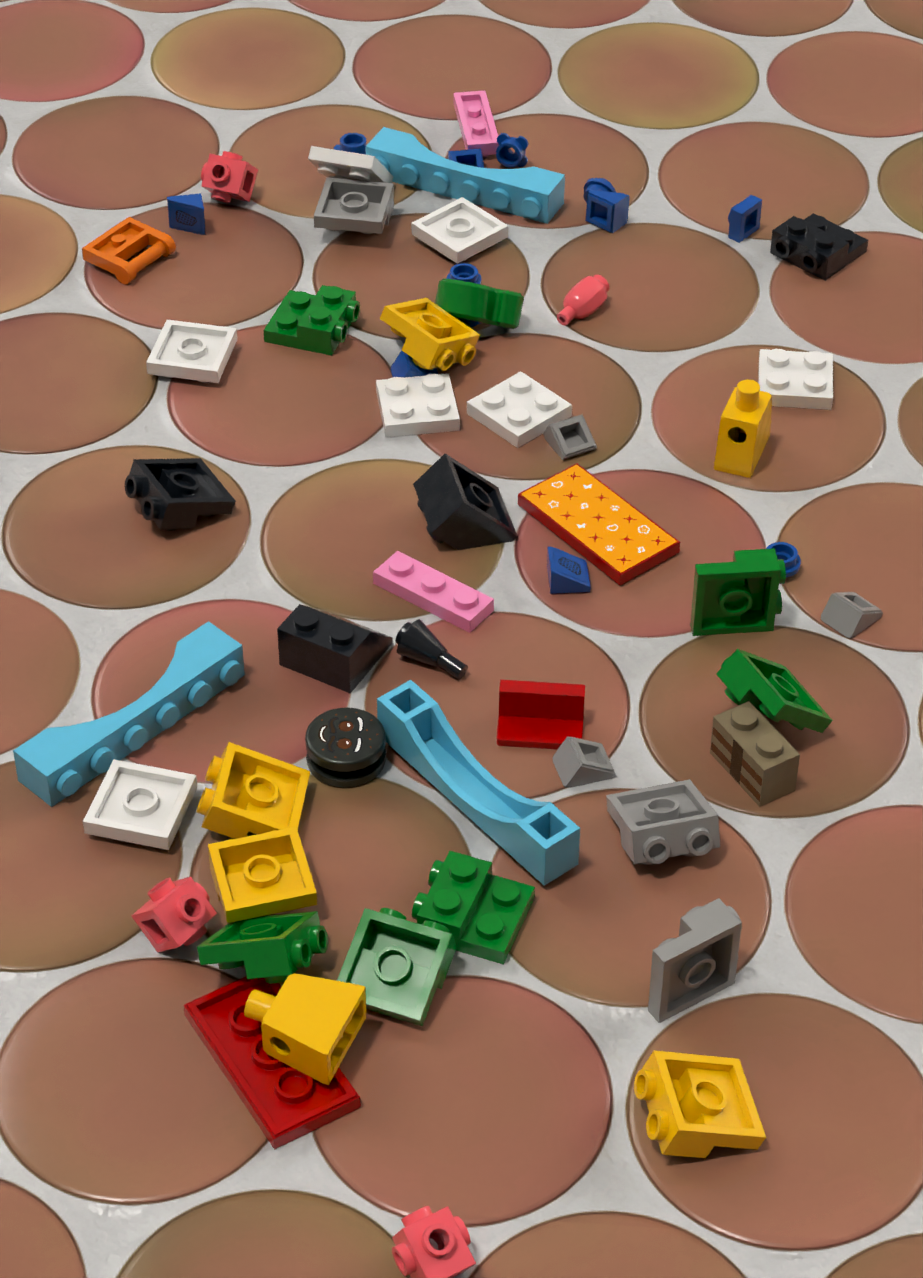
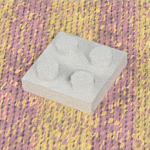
M315 146L310 148L308 160L318 169L319 173L324 174L328 178L392 183V174L375 156Z
M461 197L412 222L411 233L458 264L508 238L509 226Z
M166 320L146 362L147 374L166 378L197 380L204 383H219L237 342V328Z
M760 349L758 362L760 391L768 392L772 395V406L832 410L833 354L821 353L819 351L800 352L785 351L783 349Z
M520 371L467 401V414L519 448L543 434L549 424L572 417V404Z
M428 374L426 376L392 377L376 380V393L385 437L460 431V418L449 374Z
M113 759L83 820L84 833L169 850L197 790V776Z

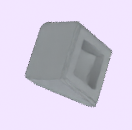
M583 414L549 424L543 433L545 440L562 460L596 450L597 448Z
M836 592L831 594L820 619L845 637L852 638L879 620L883 612L855 592Z
M567 736L552 758L562 784L565 787H576L612 779L615 775L612 764L601 743Z

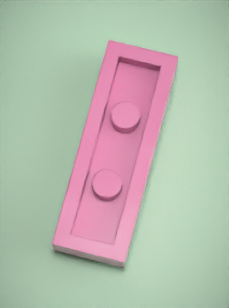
M486 91L453 93V104L465 149H481L482 157L496 154L499 146L497 143L498 133Z
M396 551L373 571V584L469 633L494 611L493 598L399 551Z

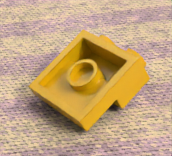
M428 298L384 306L379 319L391 326L393 333L406 338L402 351L412 357L413 362L417 366L428 370L438 367L442 371H446L453 363H460L466 366L473 360L476 354L475 346L480 334Z
M228 742L221 758L213 756L205 776V781L213 784L211 789L205 787L198 803L196 812L204 815L201 827L233 839L246 837L248 832L262 834L297 827L298 830L310 771Z
M297 827L208 844L210 870L218 900L222 903L227 923L317 905L316 888Z
M654 1050L643 1068L636 1074L634 1081L635 1095L639 1100L646 1101L649 1110L646 1121L647 1135L651 1140H658L662 1155L706 1158L714 1146L758 1150L766 1139L740 1059Z

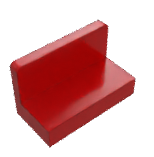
M500 679L496 744L508 747L558 750L567 736L582 739L585 685Z

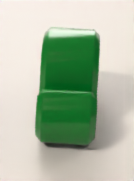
M454 279L440 280L435 298V304L455 318L507 329L519 327L524 297L521 293Z

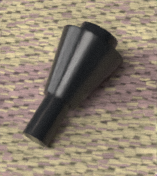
M418 619L413 623L407 622L399 630L395 642L398 644L397 654L435 667L439 666L458 680L464 676L468 666L449 654L448 650L422 620Z

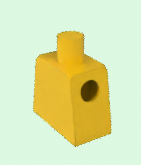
M754 380L740 381L737 387L734 388L724 408L719 425L714 470L751 478L766 446L771 431L772 395L768 392L760 391L759 383ZM739 432L746 434L747 437L744 442L738 443Z
M294 973L287 977L276 996L254 989L246 1001L244 1015L247 1018L262 1022L263 1050L268 1055L323 1084L329 1085L366 1019V987Z

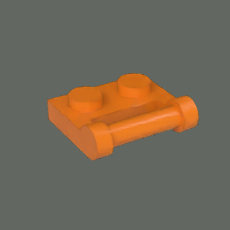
M128 217L84 246L82 254L83 260L114 274L119 282L126 285L136 278V274L152 262L161 256L167 257L176 250V244L168 234ZM151 245V247H149L148 249H146L144 252H142L141 254H139L138 256H136L135 258H133V259L130 260L129 262L126 261L127 259H129L131 256H133L134 254H136L137 252H139L140 250H142V249L145 248L146 246Z

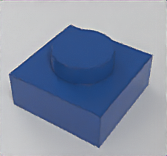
M750 195L732 207L728 216V238L740 243L760 228L762 199Z

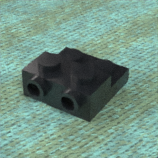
M813 213L805 219L793 216L773 229L770 253L826 281L867 252L868 239L855 234L852 230L845 229L828 221L825 217Z
M201 458L134 459L130 473L125 480V493L129 498H136L142 506L143 517L146 520H153L159 529L169 531L178 528H194L198 515L209 517L215 514H232L236 502Z

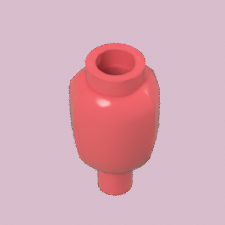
M598 274L581 279L565 296L563 301L564 309L557 314L558 322L566 326L573 319H584L594 313L607 299V292L610 288L607 280Z

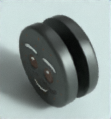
M349 707L328 710L317 716L306 730L305 743L308 768L315 778L327 785L342 788L360 786L373 780L384 768L386 762L385 730L382 723L367 711Z

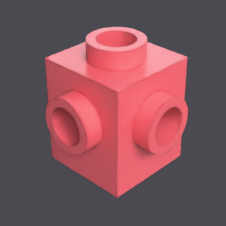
M223 151L222 156L210 153L208 162L204 164L201 171V186L212 193V199L230 203L232 198L250 202L258 169L248 162L242 161L243 157L238 154Z
M191 876L177 881H172L169 877L149 890L147 894L150 900L132 915V918L159 953L178 948L183 944L188 946L197 941L207 932V928L204 925L217 912L209 903L210 899L206 890L200 884L194 882Z
M429 1205L412 1212L401 1219L404 1228L392 1237L395 1244L392 1247L393 1258L404 1276L410 1275L411 1278H454L476 1264L467 1246L471 1243L469 1232L459 1216L453 1217L448 1206L435 1213H432Z

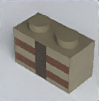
M750 701L713 716L710 754L759 807L795 791L800 754Z

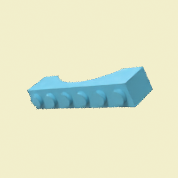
M383 127L365 146L366 155L375 156L392 174V182L454 199L463 197L476 205L546 224L550 222L564 204L565 174L538 167L492 169L461 164L430 151L413 134Z
M209 621L177 642L174 657L164 675L135 702L115 713L93 721L71 726L46 728L13 750L18 781L51 807L67 796L73 795L80 787L96 776L108 771L113 759L121 760L133 751L140 749L156 735L172 727L178 720L197 707L203 706L209 699L228 686L235 684L243 677L245 672L242 644Z
M409 680L377 698V719L384 727L386 743L545 886L579 864L580 827L551 802H539L523 797L493 777L462 743L446 719L439 704L417 684Z

